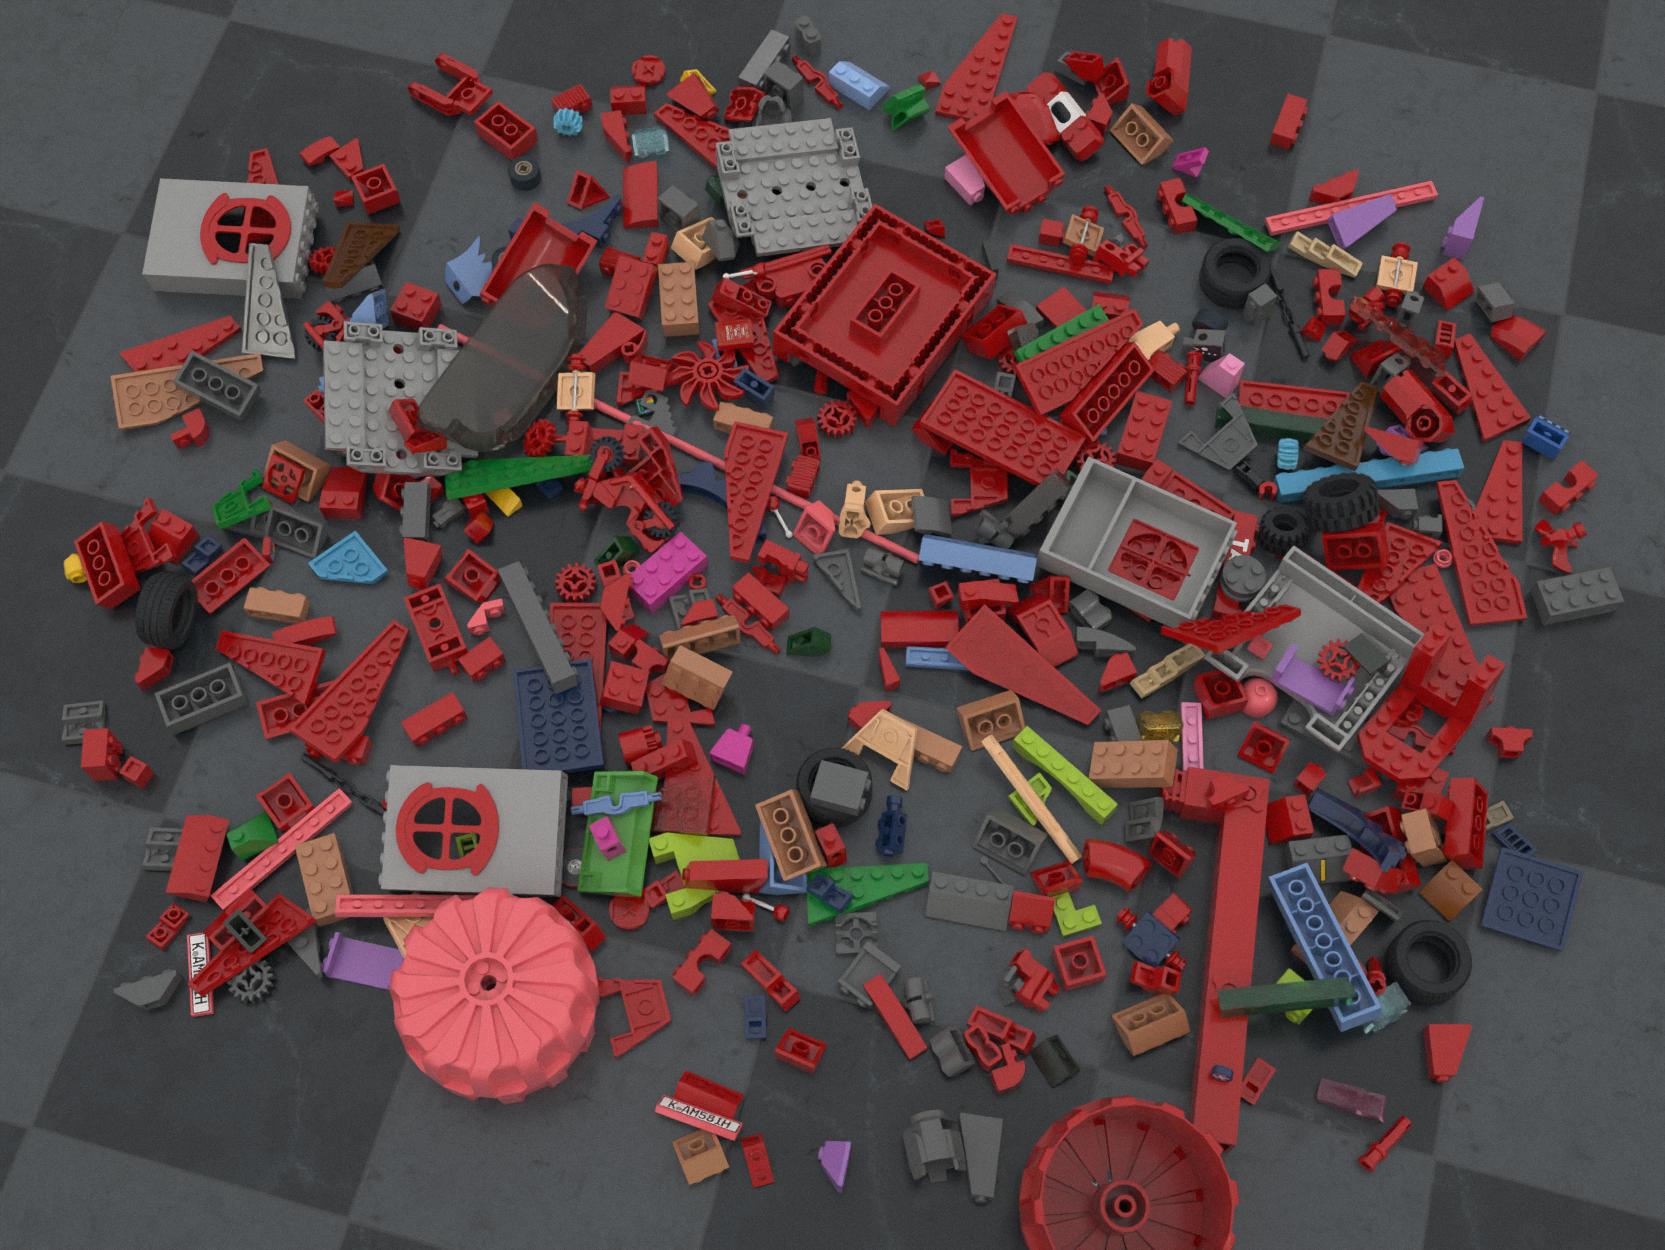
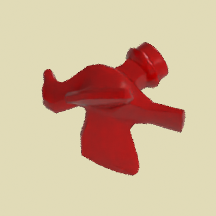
M1545 519L1539 521L1534 530L1545 535L1540 538V544L1543 547L1555 545L1552 554V566L1559 571L1571 574L1572 569L1567 557L1568 546L1577 548L1576 538L1582 539V537L1587 536L1582 523H1574L1570 529L1560 528L1555 531Z

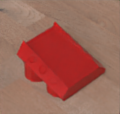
M753 87L733 89L729 96L732 102L725 109L724 120L749 123L759 108L760 100L766 96V93Z

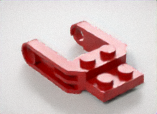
M440 53L434 60L436 65L442 71L461 80L446 97L416 82H412L407 87L408 92L415 99L447 116L461 114L462 112L472 116L493 94L491 88L480 82L477 70L444 53Z

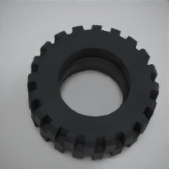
M1345 472L1320 478L1319 481H1314L1312 485H1309L1302 496L1306 519L1309 525L1315 530H1320L1324 533L1356 530L1358 527H1364L1368 522H1372L1380 512L1376 482L1370 476L1362 473Z

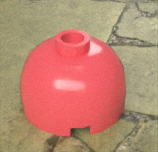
M1252 678L1246 681L1242 686L1247 695L1248 702L1243 712L1253 718H1262L1272 713L1278 701V693L1275 686L1264 678Z

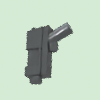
M447 498V502L443 503V508L432 515L433 525L435 528L440 527L443 529L451 520L457 519L465 513L464 509H466V506L461 504L458 498L452 500Z

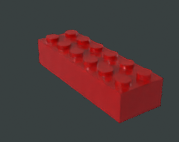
M1135 342L1124 344L1059 415L1065 426L1087 436L1083 444L1096 440L1154 372V368Z

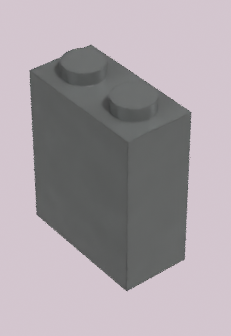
M821 760L810 796V803L858 816L859 810H863L866 798H863L864 792H868L871 785V780L868 779L869 772Z

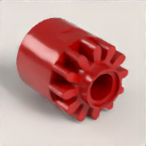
M651 725L618 734L627 767L631 766V762L663 747L659 731L653 732Z

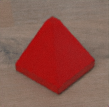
M934 70L918 76L925 90L941 84Z
M353 190L335 191L333 198L335 206H354Z
M941 219L924 222L927 232L945 237V226Z
M1312 316L1302 328L1301 335L1320 341L1326 326L1316 317Z

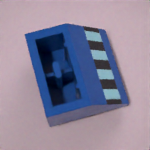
M1538 414L1521 442L1555 460L1569 438L1571 431Z

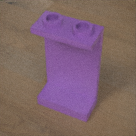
M1291 643L1275 668L1270 681L1334 716L1337 709L1341 711L1346 704L1345 696L1349 698L1355 689L1352 686L1355 678L1351 677L1347 685L1338 682L1335 678L1333 681H1330L1331 676L1324 677V672L1295 657L1298 646Z
M335 932L334 938H331L328 948L330 951L328 957L324 958L322 966L323 972L327 977L389 990L391 970L400 969L404 958L399 948L395 949L343 937L339 932Z

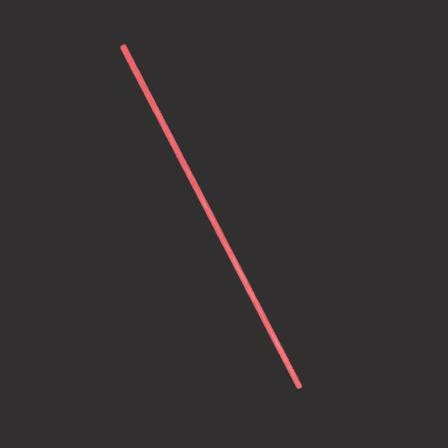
M440 324L437 329H450V328H448V327H446V326ZM457 332V342L558 390V380ZM594 398L595 409L626 424L632 417ZM638 420L631 423V425H643L646 429L651 428ZM662 432L670 445L705 462H712L713 466L725 471L724 460ZM773 485L771 494L802 509L813 504ZM833 513L834 524L839 526L840 516ZM867 529L860 536L916 564L919 562V554L882 536L876 535Z

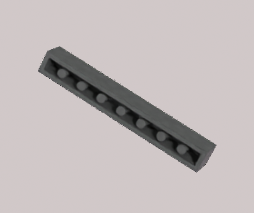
M518 561L498 569L500 580L554 693L557 694L577 686V670L575 666L571 667L569 664L571 662L570 656L567 651H563L564 645L561 638L555 635L557 630L554 623H549L548 621L550 616L547 609H542L541 607L543 605L542 599L539 594H535L536 587L533 581L528 580L530 576L527 568H522Z

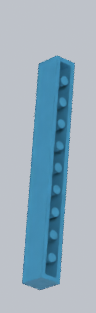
M1446 448L1437 452H1424L1420 454L1417 464L1411 463L1410 466L1400 464V460L1392 456L1383 460L1372 459L1369 462H1359L1358 468L1355 471L1337 464L1333 467H1318L1308 471L1283 472L1275 476L1273 483L1277 486L1276 499L1279 504L1303 500V493L1309 485H1312L1314 481H1319L1320 478L1329 477L1333 474L1338 475L1345 472L1362 473L1370 476L1376 482L1377 489L1460 477L1464 470V465L1458 449Z

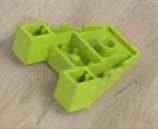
M669 832L649 838L655 863L659 864L676 858L681 878L683 868H686L690 861L740 860L733 839ZM684 888L665 894L672 919L676 920L694 914L704 904L713 900V894L723 891Z

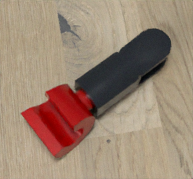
M1242 460L1240 465L1233 467L1236 474L1243 478L1253 489L1259 490L1258 497L1260 501L1263 500L1264 493H1269L1271 495L1270 500L1272 502L1275 501L1277 493L1275 483L1265 482L1245 460Z

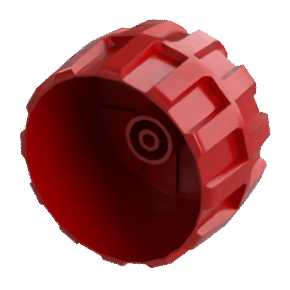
M1133 1096L1101 1098L1073 1108L1052 1123L1033 1147L1023 1170L1019 1189L1021 1231L1025 1245L1029 1250H1232L1237 1239L1232 1233L1234 1206L1240 1203L1238 1185L1236 1181L1230 1180L1220 1156L1223 1151L1221 1145L1211 1132L1204 1134L1184 1118V1110L1167 1102H1151L1136 1099ZM1134 1144L1140 1150L1135 1162L1126 1172L1131 1148ZM1107 1169L1111 1171L1112 1182L1110 1183L1106 1172ZM1094 1179L1100 1187L1097 1189L1091 1180ZM1120 1201L1125 1206V1212H1122L1119 1209Z

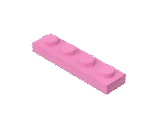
M1181 702L1182 770L1187 771L1188 767L1204 769L1201 703Z

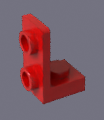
M759 1133L741 1138L753 1187L756 1188L773 1183L774 1179L762 1134Z

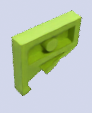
M1039 772L1027 782L1045 804L1052 787ZM1017 790L1010 794L1008 799L1027 823L1034 826L1037 822V817Z

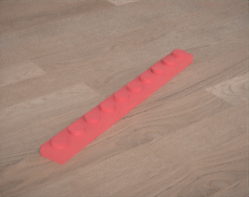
M1428 181L1266 217L1265 224L1270 236L1326 224L1328 223L1327 219L1332 214L1388 194L1395 200L1396 208L1434 200L1437 198L1438 193L1433 182Z

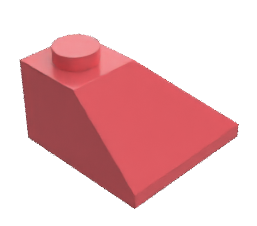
M819 500L805 507L793 532V536L814 554L824 553L835 531L833 512Z

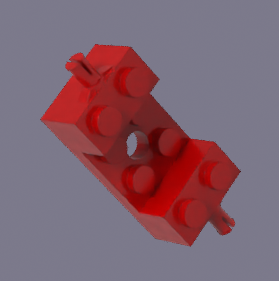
M570 420L567 434L555 435L557 438L554 441L555 443L566 444L565 456L591 455L588 453V450L591 449L590 445L594 443L593 441L606 436L615 437L616 441H621L620 445H624L622 450L626 452V455H623L625 460L621 462L622 465L620 467L633 468L643 460L644 448L637 441V438L646 431L643 425L625 424L624 430L591 428L589 422Z
M439 583L422 591L417 589V593L404 597V600L433 671L449 667L452 676H456L455 672L459 675L460 672L456 665L459 662L458 658L467 653L468 650L441 584ZM433 621L441 622L437 628L430 627Z

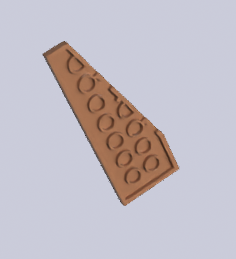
M260 353L211 360L248 380L264 373ZM183 365L110 376L119 430L158 425L203 403L201 400L177 389L173 383Z

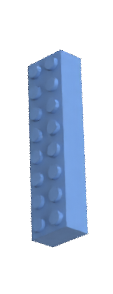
M1308 863L1270 876L1269 889L1340 1032L1380 1018L1382 1007Z

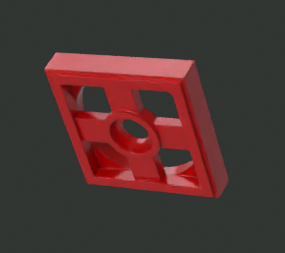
M276 453L272 454L262 488L294 504L296 503L306 470ZM277 463L285 464L283 471L275 469ZM291 471L294 472L296 480L293 479ZM283 475L287 477L286 482L282 480ZM272 477L278 479V488L272 486ZM287 485L294 488L290 494L285 493Z

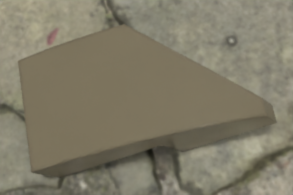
M1504 800L1487 808L1486 832L1514 819Z

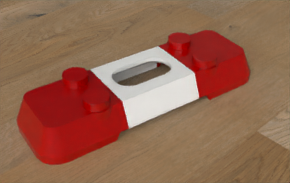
M1044 72L1027 86L1026 91L1036 93L1049 106L1050 111L1053 104L1062 102L1070 112L1071 118L1066 123H1060L1052 111L1051 114L1060 140L1076 160L1085 161L1101 148L1104 143L1102 134L1053 73Z

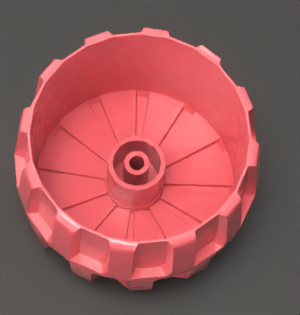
M489 887L473 899L462 901L458 895H455L441 902L431 921L424 927L414 924L404 938L406 956L400 969L391 970L389 991L394 1004V1024L406 1052L419 1069L450 1092L471 1101H476L479 1097L497 1098L503 1104L523 1102L526 1095L546 1086L554 1088L568 1077L567 1070L581 1052L588 1051L595 1035L594 1020L596 1006L600 1003L596 967L583 938L552 905L538 897H516L508 888Z

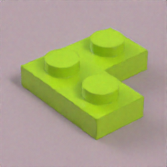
M1069 892L1053 896L1055 898L1053 914L1062 938L1102 925L1095 905L1075 911Z

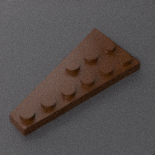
M347 222L323 279L324 287L333 289L343 288L400 232V225Z
M1361 381L1305 445L1303 450L1355 471L1359 465L1367 434L1364 428L1369 426L1378 387Z

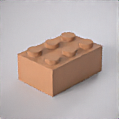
M679 645L669 663L661 684L714 710L727 686L732 671Z
M1427 809L1401 815L1403 821L1400 822L1402 833L1408 839V841H1405L1406 849L1412 858L1415 859L1416 863L1419 862L1422 867L1447 862V858L1442 851L1443 844L1438 825Z

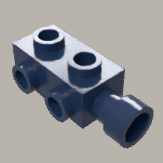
M897 795L887 796V812H883L881 819L878 820L880 831L875 845L877 851L881 852L885 857H894L896 854L903 853L907 814L900 812L903 798Z

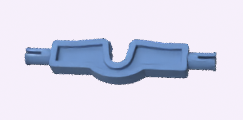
M647 791L621 793L619 805L616 807L613 805L611 796H603L583 801V805L571 807V810H573L571 812L572 815L584 813L586 816L606 813L611 816H619L627 813L630 809L650 806V802L662 800L661 792L649 794Z

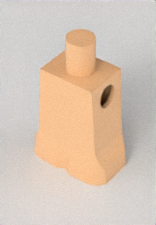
M1158 321L1136 332L1125 344L1135 342L1147 360H1149L1158 350L1164 353L1172 347L1175 339L1174 335L1180 332V328L1176 323L1166 327L1161 321Z
M853 481L852 484H847L845 504L841 510L839 534L842 537L858 538L871 524L864 511L866 486L860 481Z

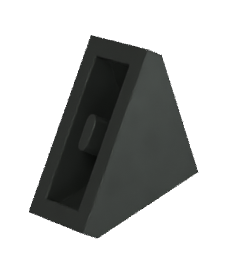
M237 909L223 922V925L250 953L267 940L240 909Z

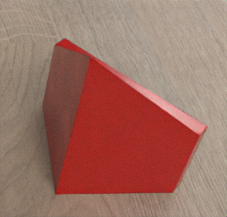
M578 169L576 170L567 199L568 204L582 210L610 198L593 176Z
M1050 575L1029 586L1034 594L1039 592L1048 597L1059 613H1068L1070 576Z

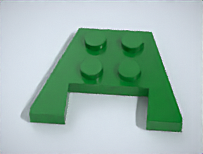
M258 469L251 472L253 476L247 481L243 479L239 482L240 487L233 493L229 491L211 506L216 525L220 530L272 508L270 500L266 495L250 504L247 491L263 482L262 475Z

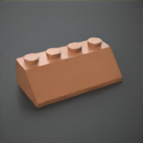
M724 615L717 620H706L699 625H689L681 630L666 631L659 635L664 657L669 660V663L679 645L700 655L741 643L740 629L734 615Z
M791 789L755 805L784 881L812 873L827 866L798 790Z
M1340 891L1329 904L1350 946L1379 912L1363 898ZM1295 944L1290 951L1305 962L1297 944Z

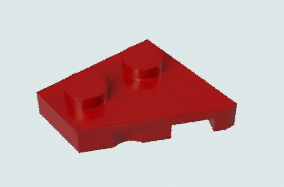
M357 138L329 155L332 162L350 181L352 180L351 176L364 171L360 144Z
M620 371L617 406L643 398L645 392L650 390V388L634 387L633 384L627 383L629 372Z

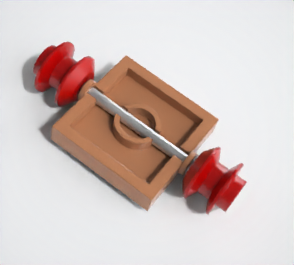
M1093 206L1084 207L1080 217L1072 214L1066 228L1062 243L1071 246L1069 257L1076 263L1084 262L1087 254L1094 256L1100 245L1104 228L1095 224L1099 211Z

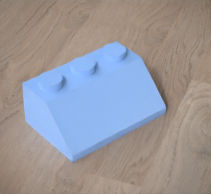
M839 61L829 71V85L869 111L890 89V86L851 62Z

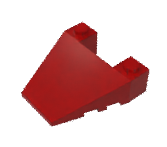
M658 426L651 427L637 438V441L647 452L648 456L627 473L621 467L608 471L603 480L634 472L640 473L665 503L669 502L671 506H676L684 498L670 444Z

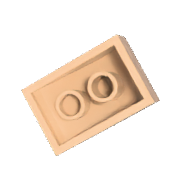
M713 217L678 231L672 243L671 249L686 262H694L695 270L707 265L716 257L702 238L708 221L715 220Z
M923 490L874 491L865 501V505L876 535L894 534L915 528L911 497L924 496Z

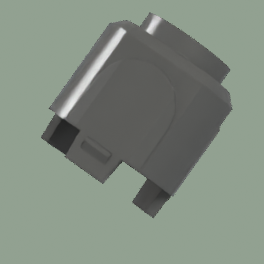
M929 1110L910 1117L911 1125L903 1131V1139L909 1170L914 1180H918L928 1173L932 1184L947 1181L946 1170L955 1167V1170L966 1171V1158L957 1122L947 1118L945 1110Z

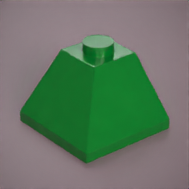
M266 811L230 828L227 832L231 849L241 861L279 843L271 817Z

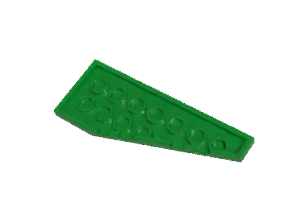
M588 454L470 460L467 463H462L461 471L445 474L446 494L448 500L589 472L593 467L591 465L593 461L592 459L589 460L588 457L591 455Z

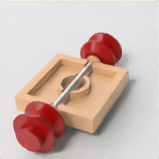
M1404 242L1393 245L1391 257L1382 255L1380 259L1376 287L1380 290H1385L1386 297L1384 298V303L1390 307L1399 306L1402 303L1401 298L1403 294L1406 295L1407 292H1413L1418 262L1407 260L1409 258L1410 246Z
M571 354V357H568L571 364L567 368L572 373H558L557 410L569 411L565 414L568 417V421L564 422V424L568 425V428L570 420L579 421V418L583 417V414L578 412L579 410H594L595 373H580V371L586 369L582 365L586 358H583L581 354Z

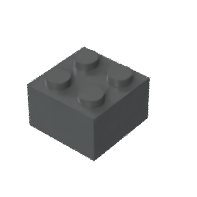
M776 60L763 73L764 92L766 95L781 97L785 103V108H788L790 112L804 100L803 77L789 69L786 64Z
M672 185L658 197L660 219L678 232L700 222L698 203L694 199L687 197L681 189H677Z

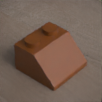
M1451 860L1418 894L1449 923L1483 889Z

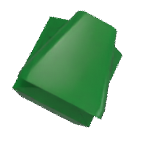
M921 84L897 93L883 104V113L893 115L891 121L893 130L926 115L930 111V107L925 100V88Z

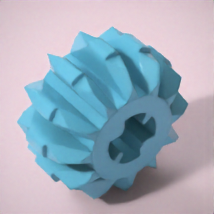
M566 107L564 110L559 109L553 118L554 128L557 129V133H563V136L565 134L570 137L572 134L577 136L583 126L582 116L579 115L578 111L574 112L573 108L571 110H568Z
M1286 438L1279 441L1277 450L1278 468L1290 470L1297 467L1299 443L1297 440Z

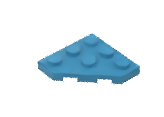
M356 531L308 563L320 580L374 584L389 574L386 567Z

